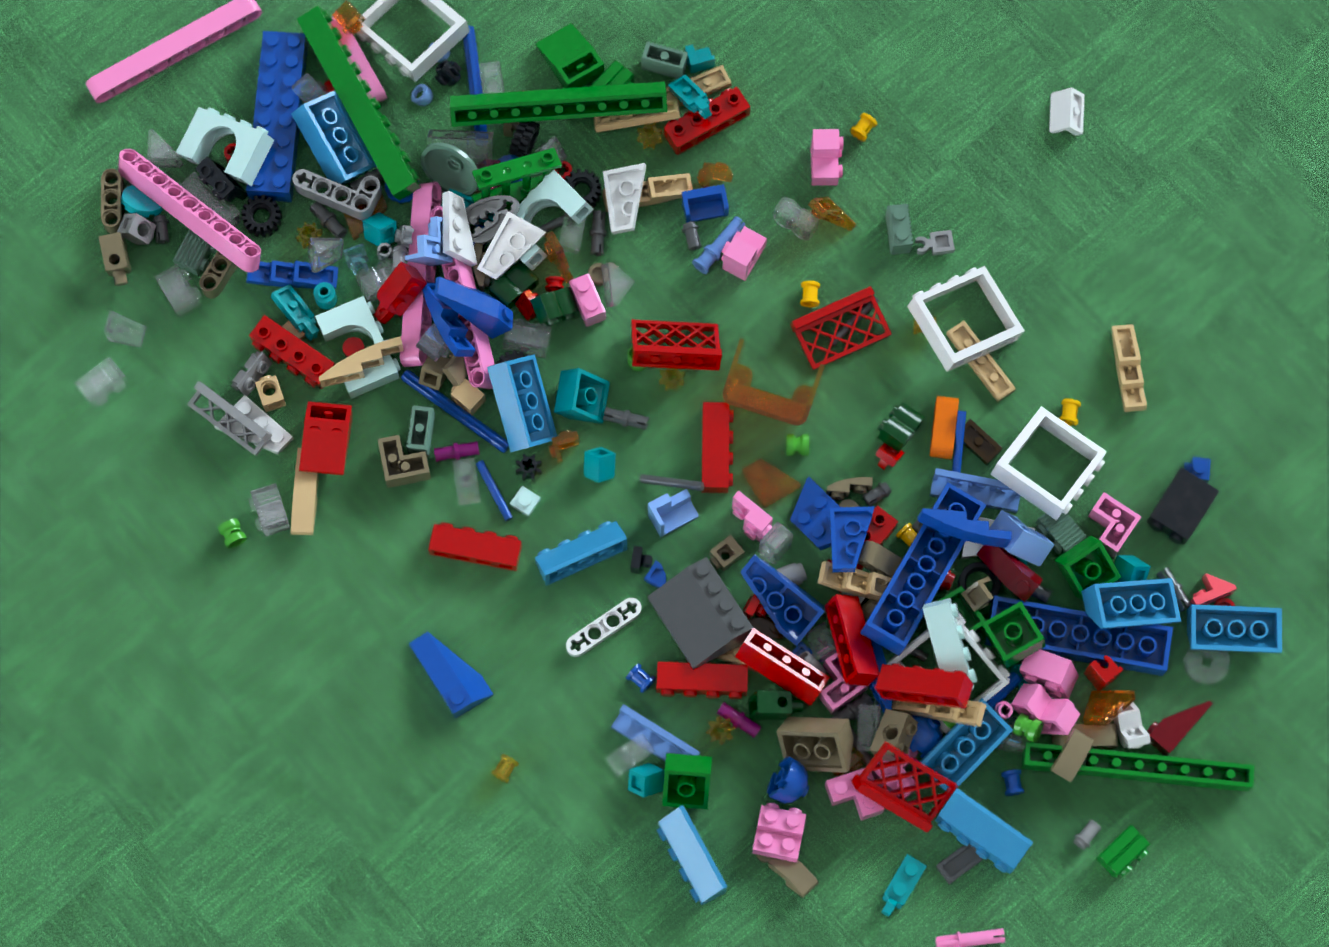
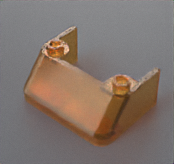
M740 338L723 389L725 402L731 406L790 425H803L807 421L813 406L825 365L820 364L813 387L807 385L799 386L794 391L792 399L750 386L753 378L752 372L747 366L739 364L746 344L745 340Z

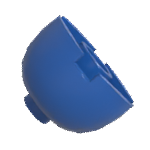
M911 715L918 723L917 732L913 736L909 749L914 753L918 750L922 753L920 757L924 758L943 738V732L940 727L941 723L939 720Z
M788 756L778 765L781 767L778 774L775 772L772 774L767 787L768 796L781 803H792L800 797H805L810 787L808 785V771L805 766Z

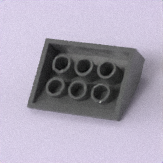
M707 557L686 567L647 597L693 670L742 645L753 629Z

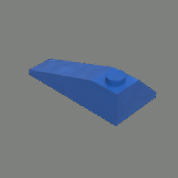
M442 277L436 278L435 296L493 339L512 330L513 311L500 301L477 289Z
M755 554L740 572L753 593L758 597L766 613L769 614L777 630L796 646L825 612L823 604Z
M429 632L408 643L455 719L494 696L482 675Z

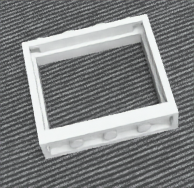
M377 0L354 22L355 33L360 37L361 41L364 42L366 40L375 53L384 55L385 60L391 66L396 65L404 77L409 76L414 82L421 78L470 32L467 21L442 0H420L449 24L451 28L411 64L370 29L379 18L399 1Z
M985 266L979 269L974 267L961 277L958 275L953 276L945 284L937 283L929 291L915 293L907 306L946 372L1017 341L1025 332ZM977 281L1005 326L1006 331L954 353L925 303Z
M1041 406L998 461L990 475L1057 521L1062 513L1066 515L1073 506L1070 502L1073 499L1077 501L1084 492L1081 489L1082 486L1088 487L1095 477L1092 474L1094 470L1096 472L1100 471L1105 464V461L1102 459L1107 451ZM1039 426L1091 461L1062 501L1010 466V463Z
M959 613V617H956L958 626L962 625L966 641L999 679L973 700L978 702L982 698L988 701L1009 684L1010 679L1008 676L1010 674L1002 664L1000 666L997 665L993 660L995 655L988 647L983 648L979 643L980 637L973 629L969 631L964 625L966 621ZM928 629L908 644L900 656L895 655L892 657L887 665L897 663L905 667L901 660L930 637ZM939 720L941 729L945 734L948 733L951 729L943 721Z

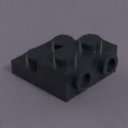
M208 156L195 168L200 174L198 178L206 186L208 184L211 185L214 189L212 193L220 201L224 199L231 202L236 197L244 200L248 196L245 189L224 172L225 168L223 165Z

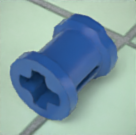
M637 664L626 676V679L634 682L640 688V692L644 693L654 683L656 678L648 675L641 668V664Z
M1020 769L1001 773V777H1004L1005 796L1025 793L1021 785L1020 774L1022 772Z

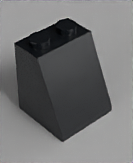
M1181 467L1146 522L1150 524L1153 530L1157 532L1162 531L1167 534L1172 542L1185 545L1218 495L1219 490Z

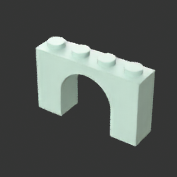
M198 107L176 153L185 160L199 165L209 156L213 146L220 138L229 134H235L236 148L224 172L233 179L252 186L274 139L268 136V131L260 126H257L255 129L252 128L250 123L244 120L237 122L234 117L226 113L221 116L219 115L220 112L208 107L206 110Z
M553 170L519 204L517 216L531 223L535 214L541 209L554 206L563 209L579 225L594 209ZM535 244L520 260L533 271L548 255Z
M364 296L315 316L326 342L349 332L364 333L372 339L374 344L386 341L383 340L381 335L384 332L381 323L373 318L372 314L375 313L371 301L366 302ZM390 355L383 356L384 365L363 369L365 378L344 382L350 398H355L399 379L398 371L401 368L397 359H392Z

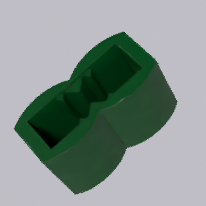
M520 261L517 264L514 263L506 271L505 275L491 281L489 294L507 308L512 309L516 306L515 303L524 291L530 289L532 292L539 285V278Z
M570 287L551 291L530 300L540 325L546 323L547 326H552L559 323V319L566 322L575 318L574 314L579 312Z
M904 402L899 407L895 406L888 415L890 419H884L877 429L880 431L877 438L897 452L904 448L925 418Z

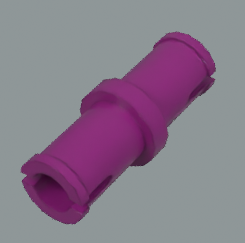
M478 441L464 444L453 443L452 446L434 448L436 462L454 458L460 460V457L480 455Z
M723 702L716 713L732 723V727L735 729L737 727L752 736V738H755L762 727L746 717V713L738 712L726 704V702Z

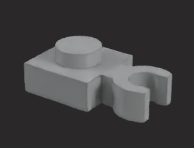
M401 225L399 229H396L394 242H397V246L401 245L409 248V244L412 245L413 241L411 238L414 228Z
M951 230L930 232V239L923 236L915 239V244L922 243L924 245L923 248L917 249V254L919 255L925 254L928 250H932L933 256L954 253L955 251Z

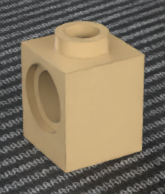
M267 375L255 382L265 412L287 406L276 375ZM270 388L276 390L273 395H265L266 390Z
M466 378L459 386H453L451 389L452 401L472 416L486 401L485 394L477 387H473Z

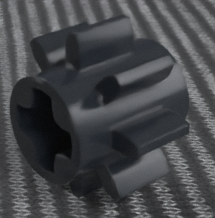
M444 60L435 69L438 74L435 76V79L440 85L453 86L460 80L459 71L462 68L456 61L449 62Z
M523 454L521 461L516 460V465L520 467L515 470L516 475L522 474L523 481L528 478L534 482L536 474H542V471L537 468L542 465V461L536 462L535 454L531 457H526ZM532 465L533 469L529 468L528 471L525 470V467Z

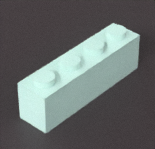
M951 598L924 604L923 612L939 669L948 672L958 670L966 673L973 683V690L977 678L974 669H970L968 664L971 656L968 647L964 648L962 639L965 638L962 625L958 626L956 617H959L956 603L952 604Z

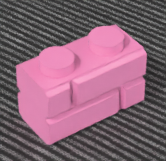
M585 274L569 281V287L572 290L585 326L589 327L606 319V311L590 274Z

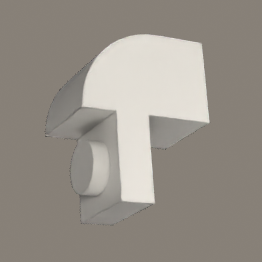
M1134 702L1111 707L1114 724L1117 725L1118 738L1123 748L1137 749L1151 743L1150 735L1142 726L1140 710Z

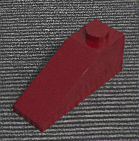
M983 545L977 553L978 557L1002 583L1024 602L1028 600L1043 581L1040 576L1003 547Z
M1209 700L1163 718L1159 724L1155 721L1147 730L1150 735V744L1164 756H1168L1213 703Z

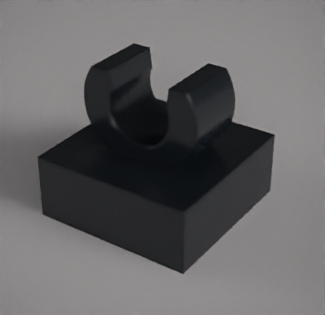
M633 547L630 573L639 574L640 566L645 568L652 567L653 556L642 555L643 547Z

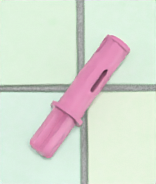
M1003 928L961 934L958 931L953 935L937 936L935 944L936 947H970L1005 943V937H994L1005 934Z

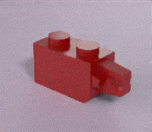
M400 262L377 291V298L380 304L374 316L379 322L386 324L395 314L402 316L427 284L415 267Z

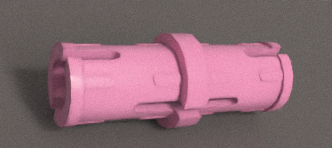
M1006 701L997 703L994 708L995 712L1002 719L1009 718L1013 713L1011 704ZM1003 706L1006 708L1005 714L1001 712Z

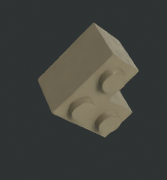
M400 435L377 439L387 488L431 480L425 451L404 455Z

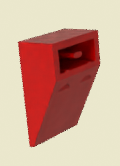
M308 401L299 471L344 476L352 427L351 405Z

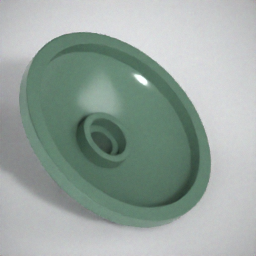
M432 143L424 149L421 154V165L431 182H438L441 190L445 192L449 191V189L465 195H471L475 192L478 186L472 171L477 170V166L468 154L460 148L447 143Z

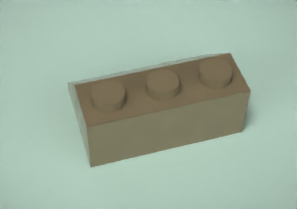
M787 717L776 731L783 758L792 757L804 765L807 771L848 773L853 746V735L849 719Z

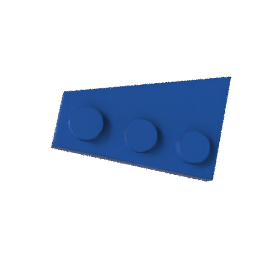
M875 506L830 507L832 573L855 572Z

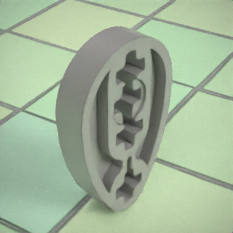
M497 195L481 199L466 208L469 227L471 224L477 226L480 223V218L483 220L488 219V213L495 214L493 222L486 221L484 228L480 226L475 228V233H471L472 241L478 244L491 243L507 212L509 211L517 215L520 207L517 199L511 196ZM507 201L513 203L511 211L504 209L507 206Z

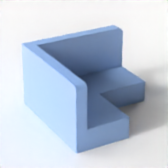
M435 216L430 218L428 235L417 236L418 253L405 256V261L428 266L453 262V257L443 253V217Z
M687 489L672 497H669L667 493L648 503V517L660 538L697 519L699 516L691 502V495Z
M1003 510L1000 511L989 530L1011 531L1012 540L1004 549L1010 554L1037 566L1042 565L1054 546L1045 535L1027 527L1019 518Z

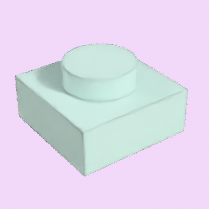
M522 486L510 502V506L529 517L540 502L541 497Z

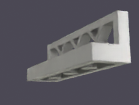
M198 381L194 386L197 392L187 405L257 456L272 437V434L205 384ZM202 394L208 398V408L200 409L195 405ZM223 409L226 414V420L217 422L214 419V410ZM240 422L243 426V433L233 434L231 423ZM257 435L262 439L255 449L248 444V436Z

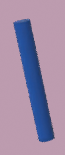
M966 411L957 412L952 471L961 473Z
M484 461L477 462L475 465L504 520H511L513 516Z

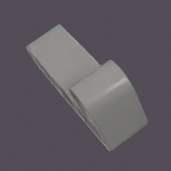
M305 169L297 170L292 177L295 189L299 194L359 220H365L372 215L382 195L380 181L375 176L363 178L356 191ZM369 186L376 187L374 191L366 190ZM321 188L328 189L325 193L318 192ZM341 196L347 197V199L342 202L337 200ZM361 204L367 205V207L363 210L357 209V207Z

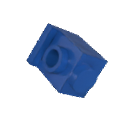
M1193 457L1189 463H1184V469L1208 483L1211 459Z

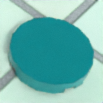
M134 185L127 186L123 190L121 203L125 205V209L129 213H137L142 217H149L150 214H155L154 216L163 211L161 206Z

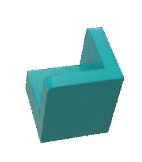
M693 44L685 46V51L688 54L687 64L690 74L715 67V57L711 55L709 47L695 50Z
M382 213L370 216L363 220L364 238L376 246H379L381 243L391 244L394 242L397 229L396 221Z
M603 447L584 451V477L598 483L613 479L615 477L616 453Z
M1117 555L1114 564L1121 575V578L1118 579L1120 582L1146 580L1151 567L1134 555Z
M651 763L629 769L628 790L643 798L662 792L665 770Z

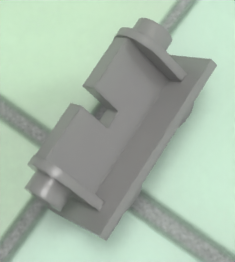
M256 351L255 354L252 353L244 365L248 369L247 372L240 370L232 380L231 387L248 397L256 386L255 382L263 377L272 365V362L263 352Z

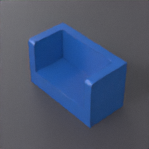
M724 184L683 191L681 193L686 223L729 215V205Z

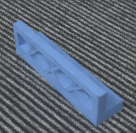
M939 468L935 469L930 490L931 497L938 498L948 482L985 503V507L1017 513L1020 495L999 480Z
M624 704L620 708V714L611 726L612 729L663 761H666V753L700 756L698 750Z

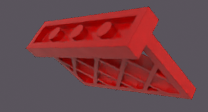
M871 286L791 322L790 326L793 332H795L812 370L892 335L874 297L875 293ZM871 302L874 308L872 317L860 313L862 306ZM849 312L856 315L853 326L841 322L844 313ZM859 316L870 320L867 332L855 327ZM830 321L837 324L833 335L821 331L824 322ZM873 322L882 325L885 333L879 336L869 333ZM839 325L851 329L847 340L835 336ZM807 330L816 332L814 343L805 341L801 333ZM853 331L865 335L863 343L858 345L850 342ZM819 334L832 338L828 349L816 345ZM834 339L846 344L843 352L836 353L830 350ZM814 348L826 352L824 360L816 364L812 357ZM828 354L834 355L827 359Z
M631 319L632 366L720 370L722 349H720L718 324ZM636 327L645 328L648 331L642 334ZM667 329L670 332L664 335L658 330ZM688 330L691 332V334L686 336L680 331ZM713 331V335L707 337L702 332ZM654 334L659 340L654 342L648 337ZM675 335L679 339H681V341L675 343L670 338ZM697 336L702 342L697 344L692 339ZM643 341V342H645L647 345H638V344ZM665 342V343L668 344L669 346H659V345H661L662 343ZM684 344H688V345L691 346V347H681V346H683ZM706 345H709V346H711L712 348H703V347H705Z
M886 741L860 775L855 774L851 780L857 792L927 833L933 827L932 820L958 788L957 784ZM888 750L894 753L895 760L883 763L882 757ZM911 763L913 771L901 773L900 764ZM896 766L897 774L885 777L884 768ZM880 769L881 778L875 780L868 778L872 771ZM925 773L930 775L929 782L918 783L917 775ZM914 776L915 785L903 788L902 779ZM898 780L899 789L889 791L886 783ZM941 784L949 786L944 793L936 794L935 786ZM931 787L932 796L921 798L920 789ZM916 790L917 799L911 801L904 799V793ZM934 802V807L929 813L922 810L923 803Z

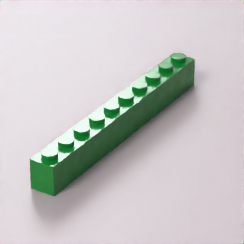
M317 5L298 17L297 21L392 195L400 201L421 188L418 182L420 180L419 174L414 168L411 169L408 162L411 161L404 150L401 151L398 146L401 144L399 138L394 132L391 133L389 129L391 124L385 115H381L379 111L381 105L375 97L372 98L369 92L372 89L365 79L362 80L359 75L362 71L356 62H352L350 58L352 53L346 44H342L340 40L343 38L337 27L332 26L331 21H333V18L328 10H322Z
M665 81L450 96L452 127L667 112Z
M1026 742L1022 749L1021 769L1052 772L1051 767L1063 750L1062 745ZM1090 748L1076 774L1249 792L1254 786V765L1092 748Z

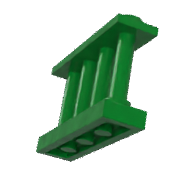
M555 148L473 170V177L479 191L481 190V193L472 195L473 203L487 197L503 195L517 199L520 204L527 197L528 193L543 181L546 175H549L552 170L562 167ZM543 173V175L531 178L533 175ZM522 179V181L511 184L512 181ZM501 184H502V187H498V188H495V189H491V190H490L491 187L498 186V185H501ZM507 201V206L504 209L511 208L513 203Z

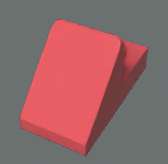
M1205 573L1202 581L1206 590L1203 589L1194 593V597L1190 602L1196 605H1208L1220 598L1232 595L1237 588L1232 583Z

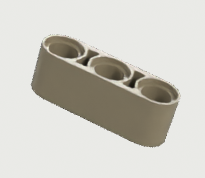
M113 168L106 169L101 176V221L106 231L110 234L117 233L124 216V204L121 203L124 181L119 171ZM111 179H117L114 184H108ZM111 199H117L116 203L108 204ZM111 219H117L116 223L108 224Z
M219 251L216 252L199 281L202 292L207 298L218 297L238 267ZM220 265H227L225 270H217ZM216 283L212 289L206 288L207 284Z
M867 540L863 545L858 564L871 572L892 578L902 558L882 545Z
M1112 723L1074 724L1068 735L1052 734V745L1063 746L1075 728L1094 740L1091 746L1092 749L1108 750L1118 748L1117 725Z

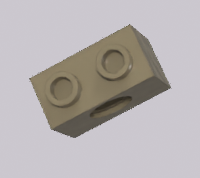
M886 709L870 751L875 755L886 741L908 754L913 736L917 732L918 722L908 713ZM888 750L882 757V760H895L894 753Z

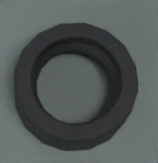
M984 562L971 563L963 569L959 576L957 587L962 586L966 590V581L969 575L979 571L986 573L991 578V595L993 597L998 595L1001 580Z

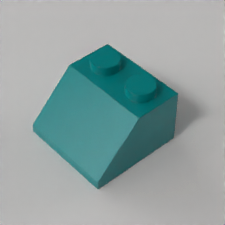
M580 368L561 371L554 413L571 420L602 424L604 422L603 416L605 415L610 382Z

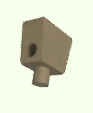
M120 232L98 236L105 270L109 276H113L114 285L122 286L128 284L126 273L131 272L125 238ZM120 260L117 265H114L116 261Z

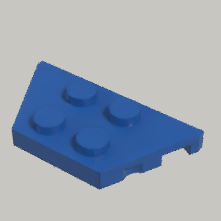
M808 477L790 520L821 551L831 547L830 507L840 506Z

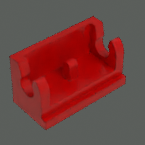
M1106 655L1103 658L1108 663V668L1101 666L1094 660L1084 672V675L1098 692L1116 680L1123 671L1121 666L1118 667Z

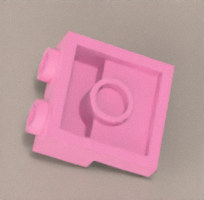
M738 490L732 500L731 509H733V514L740 520L744 519V534L753 541L756 539L758 542L762 541L765 543L772 535L773 518Z
M768 803L766 806L761 805L752 854L797 863L806 814H803L798 808H789V810L779 809L780 807L775 803Z

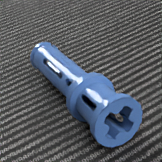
M735 216L711 245H706L703 253L692 261V264L698 271L707 274L711 265L715 261H719L726 242H731L736 232H740L745 226L742 219Z

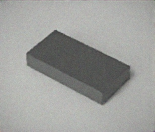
M970 844L968 846L963 845L935 867L950 885L981 862L983 858L976 854L975 847H971Z

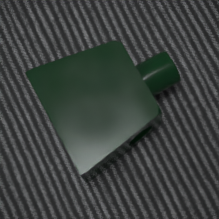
M757 690L748 698L749 719L752 721L784 720L792 715V712H802L803 701L792 699L790 691Z

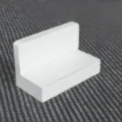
M1072 87L1052 93L1049 132L1054 134L1066 130L1075 136L1083 134L1084 94Z

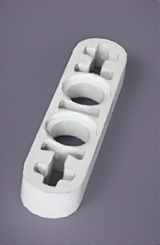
M635 598L625 599L572 635L566 642L568 654L572 657H580L634 621L641 614L640 602ZM628 604L631 606L636 605V613L633 614L631 611L626 613V620L624 621L618 610L621 609V612L624 613L628 609ZM609 616H617L620 622L617 626L611 627L606 622ZM592 628H597L601 632V636L596 640L588 636V632ZM584 634L589 645L587 646L586 642L580 645V651L576 649L571 650L572 642L580 643L583 641L581 635Z

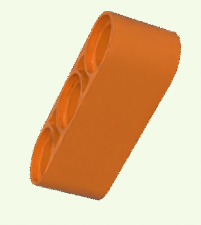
M936 397L929 457L952 460L959 398Z

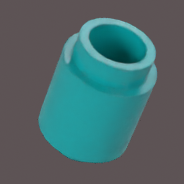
M322 282L314 288L313 294L318 307L328 310L336 305L337 295L333 285Z

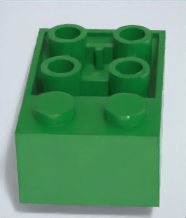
M572 23L535 43L563 88L583 87L599 78L604 72L603 61L593 46Z

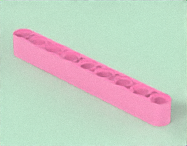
M233 0L92 76L87 80L86 86L97 103H103L253 22L261 16L262 10L255 0Z
M124 149L119 153L118 171L123 178L245 272H255L259 269L261 248L137 151Z
M438 182L420 184L421 188L413 192L410 226L414 228V232L411 238L413 241L412 245L409 244L408 255L418 253L417 236L428 235L431 211L436 206H441L442 190ZM407 261L408 265L418 270L426 283H435L436 266ZM422 290L403 314L401 340L404 351L400 352V361L404 367L423 366L429 355L432 316Z
M442 206L433 208L430 218L435 216L443 217ZM453 258L452 263L442 264L445 279L477 289L470 266ZM459 314L458 317L468 328L465 337L476 349L473 357H464L469 382L473 387L493 389L487 367L495 365L488 335Z

